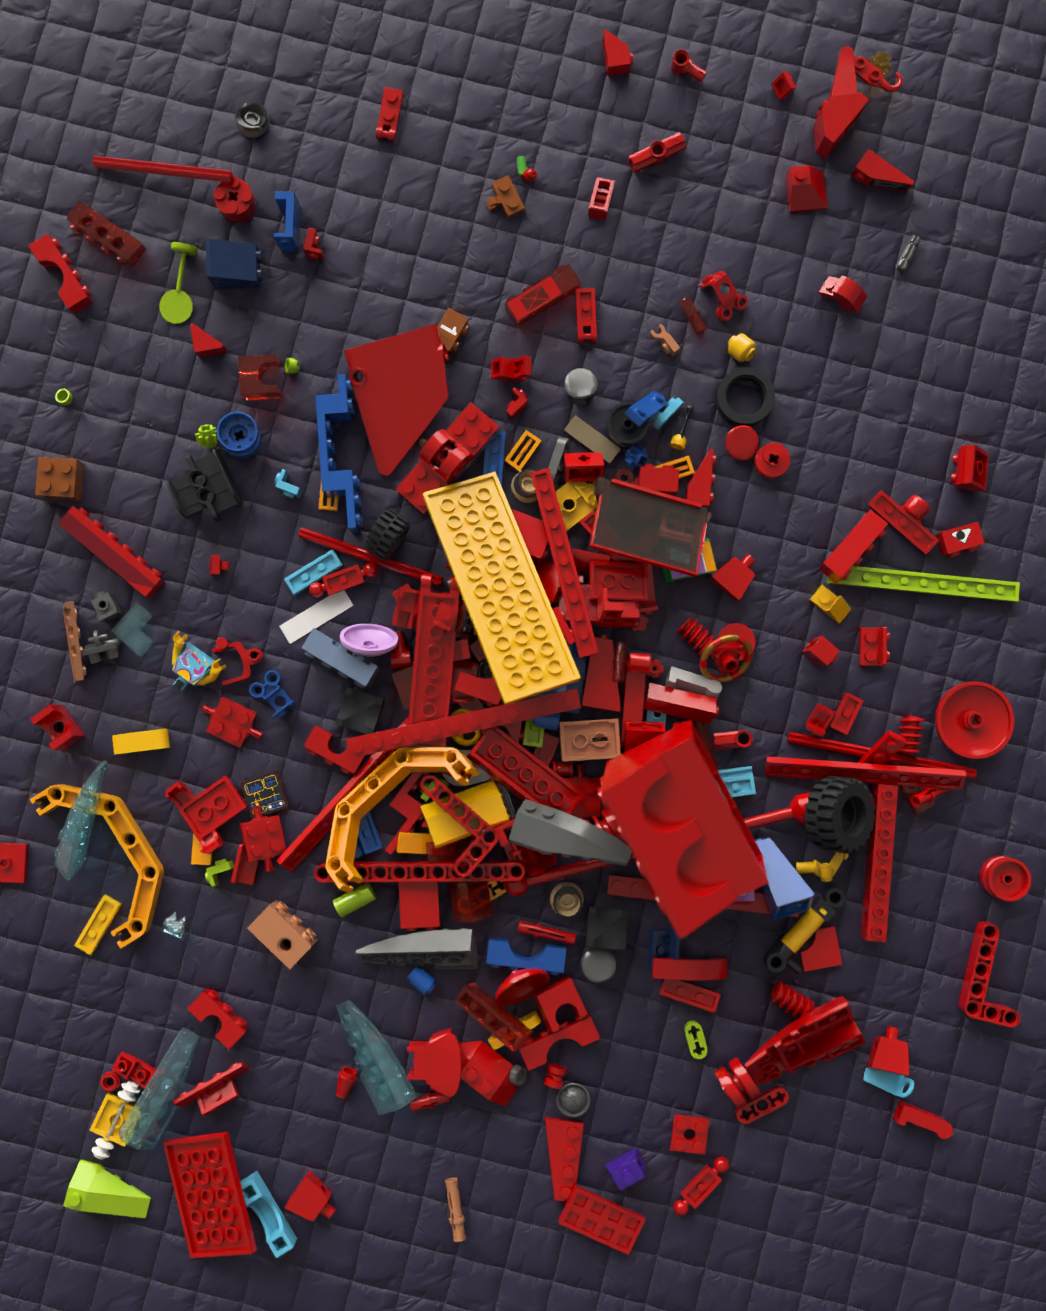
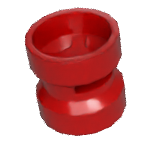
M548 1063V1075L544 1079V1084L551 1088L562 1089L564 1083L562 1079L566 1075L567 1068L560 1064Z

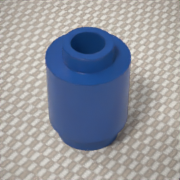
M416 966L407 976V979L410 981L409 983L423 995L425 992L429 994L436 986L434 984L436 979L422 967Z

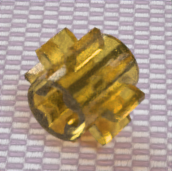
M876 51L874 57L870 56L868 60L881 70L883 76L892 67L889 64L892 57H889L886 51L880 53Z

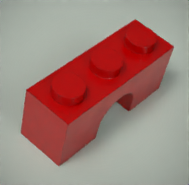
M314 726L304 744V747L308 748L307 752L316 757L318 754L323 756V761L332 766L334 764L341 766L340 770L349 775L351 773L356 774L366 755L350 758L348 746L343 753H335L330 745L334 734L319 726Z
M207 988L187 1009L200 1022L209 1015L219 1017L222 1027L215 1037L230 1049L249 1027L242 1017H238L233 1013L234 1010L228 1003H223L219 999L220 996L215 990Z

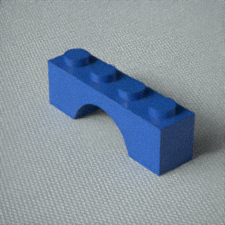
M489 937L486 964H490L492 968H501V965L509 966L511 970L536 968L548 971V974L559 975V972L564 973L566 946L546 944L545 948L538 955L523 957L514 952L508 939Z

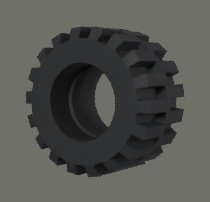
M389 508L381 514L371 528L365 540L364 549L382 561H387L394 555L406 537L410 528V521Z

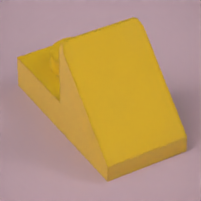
M821 585L809 600L838 624L841 623L851 610L842 596L837 597L824 585Z

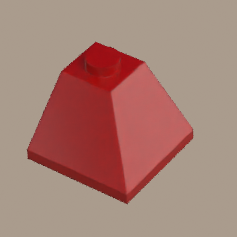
M810 165L790 167L786 174L789 213L827 209L824 172Z

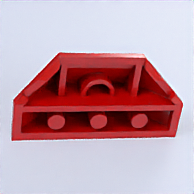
M483 1041L459 1042L461 1051L460 1078L488 1100L506 1106L517 1091L516 1085L511 1084L509 1079L513 1064Z

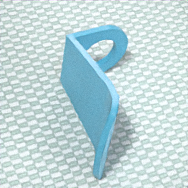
M866 1067L864 1081L895 1096L906 1098L913 1091L914 1081L910 1078ZM909 1083V1089L903 1093L904 1086Z

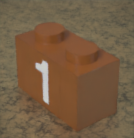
M449 307L437 328L441 342L445 345L448 356H451L453 352L456 353L460 346L459 340L462 335L466 336L470 326H468V318Z

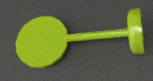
M171 242L172 251L181 254L176 290H170L162 296L159 306L164 319L173 324H181L186 322L193 312V302L186 292L181 291L186 255H197L198 248L185 243Z

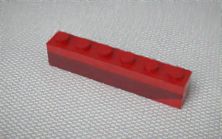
M72 506L58 524L142 595L151 599L165 582L161 578L163 574L155 568L151 570L147 566L148 562L141 556L136 557L133 555L132 552L134 550L127 544L121 545L118 542L119 538L111 531L107 533L103 529L105 526L95 519L93 521L88 517L90 513L84 508L80 507L78 509Z

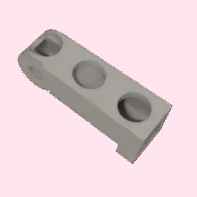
M673 666L670 668L665 684L667 687L711 696L717 699L722 690L721 683L716 680H710L704 676Z

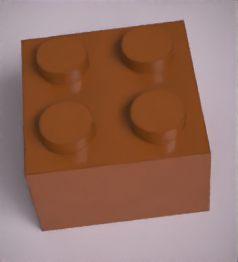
M38 457L35 495L43 499L81 501L84 463L77 459Z

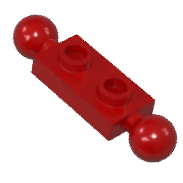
M367 563L360 570L357 564L322 577L324 583H312L309 587V593L313 597H320L327 590L328 595L331 596L364 584L363 577L374 578L378 574V567L374 563Z
M717 1157L713 1168L707 1164L680 1192L684 1199L677 1200L674 1203L673 1210L676 1215L685 1216L689 1211L690 1204L696 1209L722 1181L718 1174L725 1173L729 1169V1162L725 1157Z

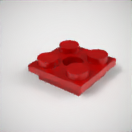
M674 1114L670 1151L705 1155L709 1118ZM688 1129L694 1130V1135L691 1138L684 1136L685 1131Z

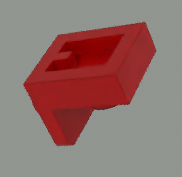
M308 227L303 246L305 256L311 260H324L323 250L317 249L320 237L316 229Z
M515 387L512 389V395L517 400H512L506 407V415L511 420L528 405V396L523 390H517Z
M441 602L432 624L436 626L435 630L446 633L447 630L451 631L459 609Z

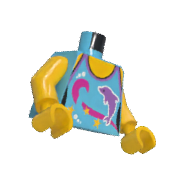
M178 631L173 636L172 670L180 676L173 685L183 691L188 683L194 686H203L215 681L221 671L227 667L226 664L220 666L219 661L221 659L215 661L193 644L188 642L184 644L188 635L185 634L181 638L179 636L180 631Z

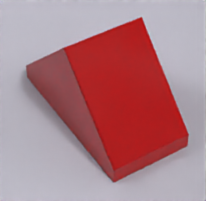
M193 323L191 324L194 352L198 357L226 353L227 349L222 343Z

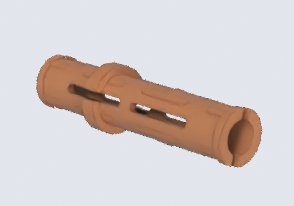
M453 1177L445 1180L450 1209L449 1223L452 1225L454 1242H461L466 1239L464 1230L465 1217L462 1215L458 1179Z

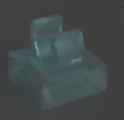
M174 912L171 915V919L166 917L163 922V931L181 938L184 933L186 917L183 916L180 922H176L177 913Z

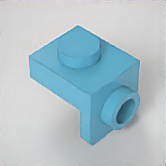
M282 469L281 473L276 475L275 487L283 491V495L293 499L296 496L300 498L302 490L299 487L286 483L289 473Z

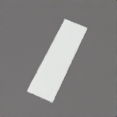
M344 590L326 597L279 627L291 644L311 632L313 628L316 629L352 607L353 604Z

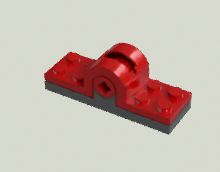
M470 402L447 430H439L426 442L418 456L420 461L399 484L396 490L427 516L429 512L423 499V493L455 484L501 431V428Z

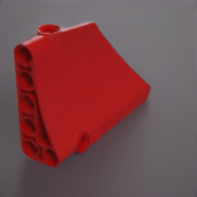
M437 324L344 350L350 370V381L378 472L385 476H389L449 397L445 370L448 352L445 345L441 342ZM359 372H362L364 375L362 382L357 377Z

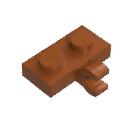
M509 175L491 183L496 196L486 200L489 211L502 206L508 219L525 211V207Z

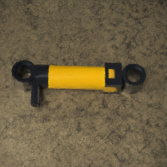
M828 886L823 890L822 898L817 896L814 899L810 910H807L772 950L765 953L763 961L769 970L778 973L783 971L787 964L796 974L802 971V968L792 959L793 955L824 921L828 922L836 913L832 907L838 908L844 904L845 894L843 891L834 886ZM836 892L837 899L831 902L830 895ZM773 957H778V964L774 966L771 965V959Z

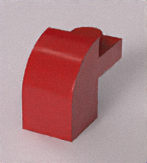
M829 276L819 291L821 296L837 300L842 309L858 313L867 299V295L862 287L845 276H841L840 279Z
M524 355L516 359L501 356L491 360V379L523 382L527 380L528 376H531V356Z

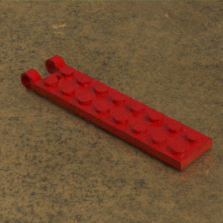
M422 574L408 725L448 717L457 616L452 630H447L446 633L435 630L436 626L432 624L440 605L436 602L438 598L442 600V603L458 608L460 590L454 577H451L450 594L430 593L432 575ZM446 738L409 745L406 748H445Z

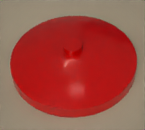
M965 682L952 687L943 695L936 708L935 727L940 740L950 751L961 757L982 759L998 753L1008 743L1014 729V712L1007 697L996 687L984 682Z

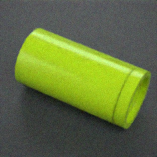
M366 882L353 889L350 893L334 899L333 904L337 913L342 918L376 900V895L369 882Z

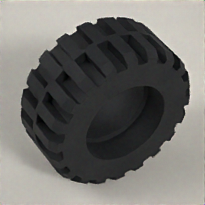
M834 776L822 779L812 788L813 792L809 793V800L805 805L806 814H804V820H806L805 827L809 832L808 836L817 847L823 850L845 854L854 853L865 845V841L870 838V832L873 831V820H875L873 796L869 793L868 787L860 780Z

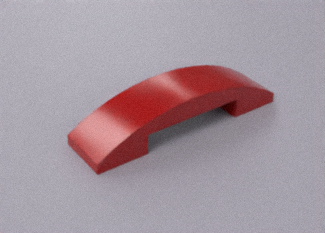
M653 958L652 978L669 980L726 979L728 959Z

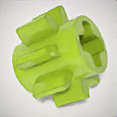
M212 425L199 427V433L195 434L196 441L200 446L203 445L204 448L215 447L218 443L217 440H219L216 427L213 428Z

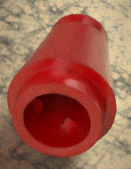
M343 1067L339 1071L336 1096L339 1098H347L357 1080V1071L355 1069Z

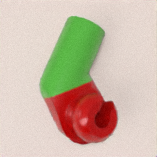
M518 156V175L528 182L534 181L537 177L536 170L532 171V169L527 168L525 156Z

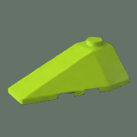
M80 1160L68 1186L63 1207L84 1212L146 1218L151 1197L133 1185L126 1184L116 1174L113 1175L106 1171L102 1165Z

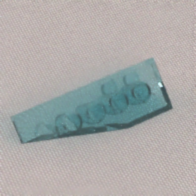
M106 760L94 770L83 785L68 813L64 827L58 835L60 843L54 853V857H56L55 866L66 880H70L85 864L108 764Z
M350 1000L337 1005L343 1028L349 1033V1039H347L349 1046L354 1047L356 1053L354 1057L355 1063L360 1065L362 1071L359 1074L361 1081L379 1116L399 1110L417 1098L412 1084L407 1080L404 1068L377 1028Z
M183 1027L181 1028L119 1131L120 1142L136 1149L155 1148L176 1112L177 1106L174 1105L173 1101L179 1098L178 1096L182 1093L200 1037L198 1034Z

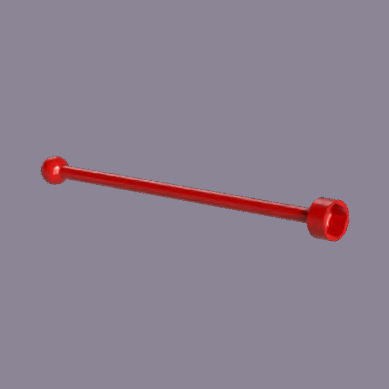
M811 792L795 795L788 808L745 818L744 821L749 830L788 819H793L804 826L806 825V820H804V814H806L805 805L808 803V796ZM634 853L630 860L636 859ZM595 858L548 869L534 877L524 875L519 881H504V889L509 895L517 897L523 895L529 886L614 864L604 863L600 859ZM513 871L516 875L522 874V872Z

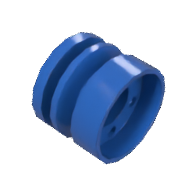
M239 411L230 412L223 416L218 423L217 437L226 453L230 456L245 459L255 455L259 450L262 441L261 433L253 418L248 414ZM243 435L244 439H240L238 441L237 437H241Z

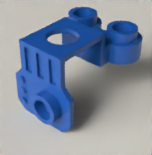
M270 670L264 677L266 683H253L249 688V692L255 698L263 697L264 700H267L276 711L271 718L275 719L277 717L280 719L295 705V700H291L282 687L278 685L281 681L280 673ZM272 675L277 677L275 682H272L270 679ZM257 687L262 689L260 694H257L255 691ZM278 696H283L286 699V704L283 707H278L275 704V699Z

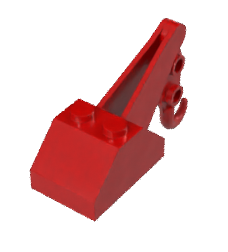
M849 46L843 47L839 53L829 101L825 100L821 104L819 112L814 117L816 119L813 126L816 153L826 159L857 121L869 101L861 92L857 93L856 75L868 85L882 88L886 92H896L903 84L902 76L896 72L895 76L898 82L896 85H890L885 80L881 70L864 57H855L853 49Z

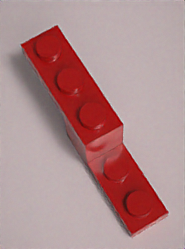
M413 772L389 804L408 818L385 849L390 855L394 851L398 853L399 832L412 833L415 830L414 823L417 820L421 822L424 818L421 806L425 804L409 792L410 790L412 792L416 790L420 784L418 782L421 775L425 777L428 772Z

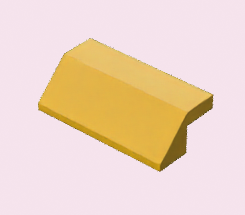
M489 781L455 794L492 828L509 822L500 792L494 781ZM449 796L439 799V801L446 804L449 801ZM434 801L421 806L430 836L436 848L471 836L466 829ZM457 805L454 808V814L458 817L463 815L464 808ZM472 818L469 821V827L472 830L478 828V820Z

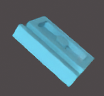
M752 766L718 770L732 797L756 794Z

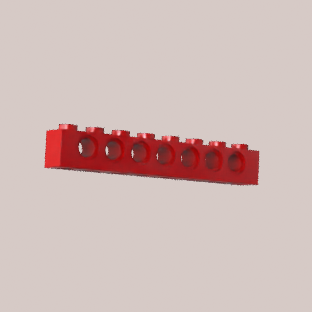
M872 783V796L874 799L872 802L875 804V820H873L874 827L873 831L869 834L870 838L867 847L861 937L866 941L886 942L898 794V786Z

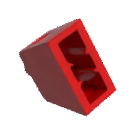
M749 554L741 561L734 557L710 576L709 579L737 602L742 598L755 576L750 567L756 561Z
M887 1026L886 1037L878 1036L874 1038L866 1064L867 1068L909 1076L908 1043L897 1040L898 1028Z
M310 1170L284 1207L309 1221H314L319 1213L329 1219L335 1211V1208L327 1203L331 1196V1191Z

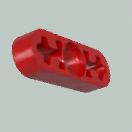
M774 1086L761 1093L762 1095L755 1100H747L746 1106L740 1110L736 1108L735 1114L737 1119L743 1124H749L778 1109L788 1102V1092L782 1086ZM778 1091L782 1094L781 1100L775 1098ZM768 1096H770L771 1099H773L772 1101H773L774 1104L771 1105V1102H770V1100L768 1099ZM759 1100L767 1101L765 1109L760 1110L757 1108ZM752 1104H753V1108H754L755 1111L757 1112V1113H755V1114H754L753 1111H750V1110H752V1108L750 1107V1105H752ZM744 1109H745L746 1112H748V1113H747V1115H748L747 1118H744V1116H741V1115H742V1110H744Z

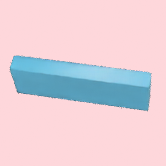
M332 549L284 578L295 596L310 587L312 583L318 582L322 577L338 570L343 564Z

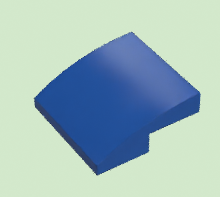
M370 811L361 818L354 858L383 848Z

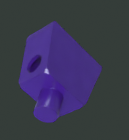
M637 1147L604 1165L613 1183L619 1190H623L645 1177L646 1163Z

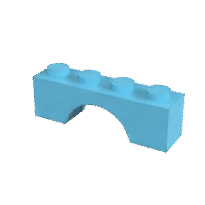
M258 1171L240 1181L246 1206L252 1208L261 1220L266 1234V1242L277 1258L294 1247L297 1237Z

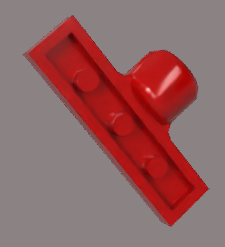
M880 490L867 504L925 555L939 541L921 524V519L930 511V506L921 497L913 495L904 505L900 506L885 492Z

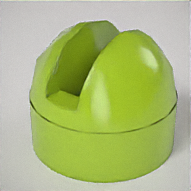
M287 358L285 372L290 374L297 373L300 370L299 361L294 358Z
M60 389L57 391L55 399L61 405H69L73 401V396L67 389Z

